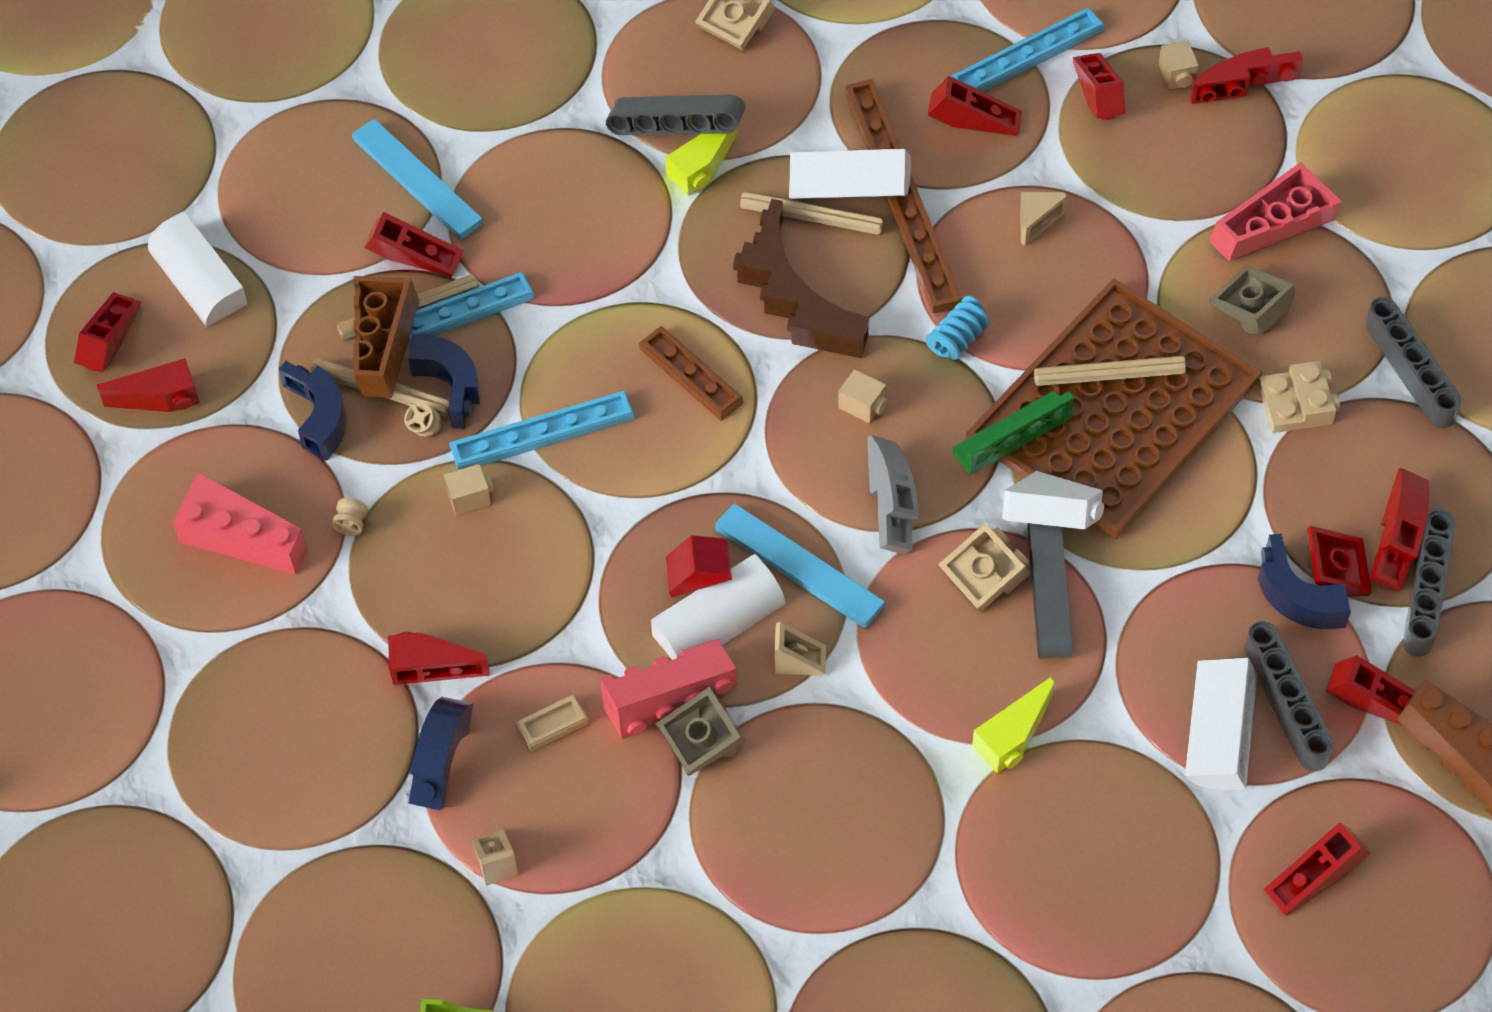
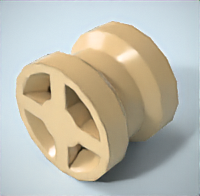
M424 403L412 404L407 409L404 417L405 425L409 430L426 438L434 436L439 431L442 423L440 414Z
M340 499L336 506L338 514L333 517L332 527L337 532L348 536L361 534L363 530L362 519L367 516L368 512L367 506L356 499Z

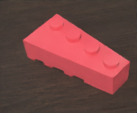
M1300 162L1218 220L1209 242L1228 261H1231L1333 221L1342 201Z

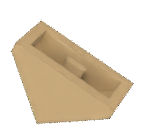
M1021 192L1020 239L1022 245L1026 246L1065 214L1067 195L1064 192Z
M781 621L776 623L775 674L814 676L825 674L826 645Z
M503 829L471 839L486 886L518 876L514 852Z

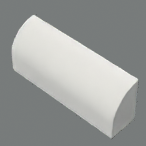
M906 149L790 152L789 199L906 196L910 187L911 155Z
M185 211L166 220L156 228L149 239L148 251L206 328L248 305L243 286Z
M756 554L731 568L732 580L698 589L651 619L652 636L672 660L678 658L682 650L719 639L723 646L786 605L778 582Z
M1249 658L1203 660L1197 663L1185 777L1198 786L1213 790H1246L1257 673Z

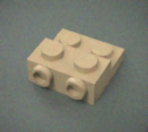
M709 0L695 23L699 28L744 50L755 31L761 32L774 12L775 7L771 0Z
M1320 361L1290 365L1289 372L1259 377L1257 384L1273 433L1333 424L1335 414L1340 410L1339 397L1336 393L1331 394L1329 389L1332 383L1331 373L1328 368H1322Z
M986 522L938 564L980 612L1004 591L1008 595L1031 574L1026 568L1030 564L1029 560L1018 548L1012 552L1006 545L1010 542L1008 537L999 527L992 530Z

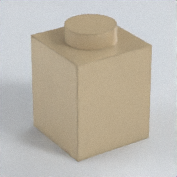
M1189 40L1161 46L1158 65L1168 90L1192 86L1193 81L1197 78L1199 65Z
M855 369L838 391V408L867 423H871L876 414L881 415L888 402L886 398V384Z
M480 464L444 474L446 490L455 516L491 506L489 493L494 492L493 484L489 474L483 475Z

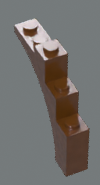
M771 199L768 210L763 209L761 214V232H756L753 243L745 242L742 252H737L735 255L733 270H737L738 283L761 287L760 300L764 301V313L789 318L787 331L791 332L792 344L862 359L869 336V317L847 311L825 300L810 289L795 273L785 255L780 239L783 222V201Z

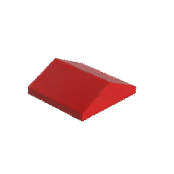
M1310 525L1307 528L1315 583L1320 586L1345 584L1347 597L1369 596L1372 590L1363 538Z
M691 535L666 556L669 594L671 597L732 580L729 548L725 538Z

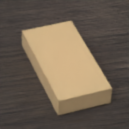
M574 694L516 721V727L530 752L589 725V719Z

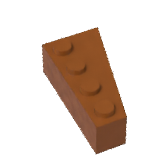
M354 276V377L362 396L392 398L418 308L419 298L411 278Z
M1424 680L1412 694L1397 720L1427 750L1431 749L1443 761L1441 765L1449 773L1453 771L1467 785L1465 789L1474 798L1478 796L1489 807L1487 811L1492 815V723L1427 680Z

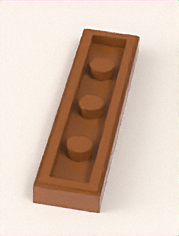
M662 326L639 342V349L720 421L743 404V397Z

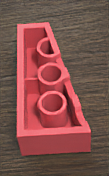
M197 473L173 521L179 543L296 574L307 550L301 528L200 473Z
M719 639L682 650L678 658L673 660L666 658V656L655 659L651 667L639 670L637 666L625 669V676L613 679L611 674L600 678L604 710L621 739L641 734L647 727L657 723L708 687L715 694L721 695L737 685L736 667Z

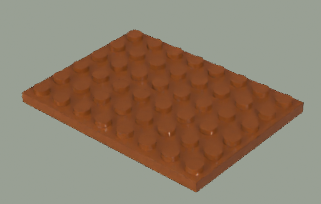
M1113 278L967 431L966 439L1054 390L1059 396L1069 391L1074 396L1072 419L1000 458L998 461L1024 478L1035 471H1039L1103 490L1102 503L1104 504V511L1100 520L1095 522L1094 525L1117 539L1259 381V377L1262 376V371ZM1184 356L1186 362V370L1183 374L1037 386L1034 382V369L1041 367Z

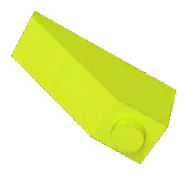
M738 128L731 133L700 134L665 156L667 176L688 196L696 190L703 189L712 180L738 135Z
M1051 677L974 730L972 746L997 774L1006 767L1008 769L1015 767L1022 760L1052 699L1054 681Z

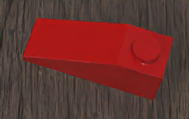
M1094 53L1073 57V64L1088 106L1096 118L1111 120L1116 115L1125 114L1124 82L1102 54Z
M948 76L931 93L928 116L951 127L1014 136L1019 133L1022 114L1021 110L951 76Z
M385 212L375 222L364 247L391 261L449 277L454 275L464 251Z
M113 292L79 332L74 363L84 366L88 370L103 373L114 359L140 308L141 301Z
M186 358L97 384L104 407L173 412L184 410L200 403Z
M401 632L397 635L388 636L389 670L393 685L490 676L487 654L423 633Z
M1358 655L1335 663L1325 690L1353 708L1400 725L1402 724L1397 718L1415 692L1414 689Z
M1339 822L1263 890L1287 916L1346 876L1369 856L1371 852L1349 827Z

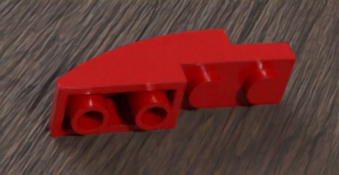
M1267 47L1228 58L1212 66L1193 81L1190 102L1191 104L1229 98L1235 99L1247 96L1249 86H1261L1268 83L1299 79L1303 62L1301 53L1299 51L1272 56L1270 48Z
M1403 468L1398 469L1381 522V525L1385 528L1369 576L1370 580L1396 592L1403 589L1411 560L1418 557L1429 506V480Z

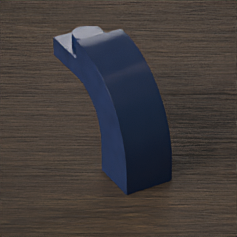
M412 334L408 357L411 375L439 378L452 387L449 408L451 425L455 429H464L466 417H471L472 404H480L481 398L477 372L473 361L460 346L450 340L434 335Z
M285 361L279 368L283 387L314 404L313 412L297 430L302 448L327 461L342 441L346 428V414L338 385L331 375L318 365L310 373L303 366H295Z
M1282 533L1269 534L1267 545L1262 547L1261 550L1262 565L1258 577L1260 588L1269 603L1286 618L1307 627L1317 629L1346 628L1351 611L1345 584L1320 586L1301 580L1293 573L1288 564Z
M442 696L430 708L423 723L410 771L413 779L408 804L435 810H442L444 808L452 760L459 742L468 735L473 703Z

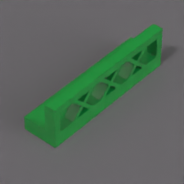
M1054 390L953 446L952 454L969 475H972L1072 419L1074 396L1069 391L1059 396Z

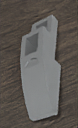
M870 435L867 437L869 490L871 495L878 496L880 548L905 555L913 551L911 521L919 517L912 472L905 455L895 441Z

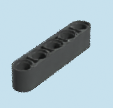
M731 94L622 97L615 101L605 122L608 130L616 135L731 133L737 129L746 108L744 101L740 97Z
M1387 297L1374 299L1370 304L1365 326L1367 331L1428 420L1439 428L1450 427L1455 422L1461 405L1459 393L1397 304Z
M1435 509L1428 513L1421 547L1416 560L1403 646L1409 654L1417 657L1425 656L1431 651L1439 627L1455 528L1453 515L1444 509ZM1420 607L1427 608L1430 611L1423 610ZM1415 634H1420V635L1424 636L1425 638H1420V637H1418V636L1415 635Z
M1028 523V546L1038 658H1072V631L1062 527Z
M1256 622L1249 628L1245 644L1246 656L1252 663L1257 673V678L1300 763L1307 770L1320 771L1329 762L1334 745L1333 739L1277 629L1269 622ZM1256 640H1263L1266 643L1262 644L1257 642ZM1274 666L1279 668L1280 670H1272L1269 667ZM1283 694H1291L1292 696H1294V698L1286 697ZM1296 721H1304L1308 725H1300ZM1310 748H1317L1322 753H1315Z

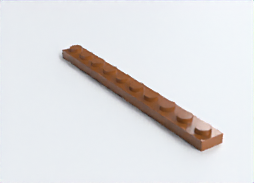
M873 79L845 85L846 96L867 149H901ZM911 175L910 187L906 196L886 197L932 313L954 309L959 302H962V299Z

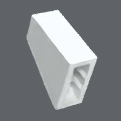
M1035 471L1005 490L1003 519L1014 522L1086 529L1102 517L1104 511V504L1102 503L1103 490Z

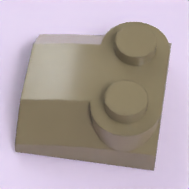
M1245 265L1243 270L1214 297L1209 299V304L1241 321L1242 329L1245 332L1261 334L1267 331L1289 310L1295 295V287L1290 282Z
M710 687L655 723L671 745L688 776L721 757L728 758L734 756L740 751L743 742H745L730 714Z

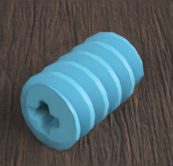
M965 296L962 302H959L954 310H951L947 317L940 322V325H937L926 336V343L929 349L940 357L957 360L960 357V352H964L968 348V344H972L975 341V337H979L982 334V329H986L990 325L984 307L974 297Z

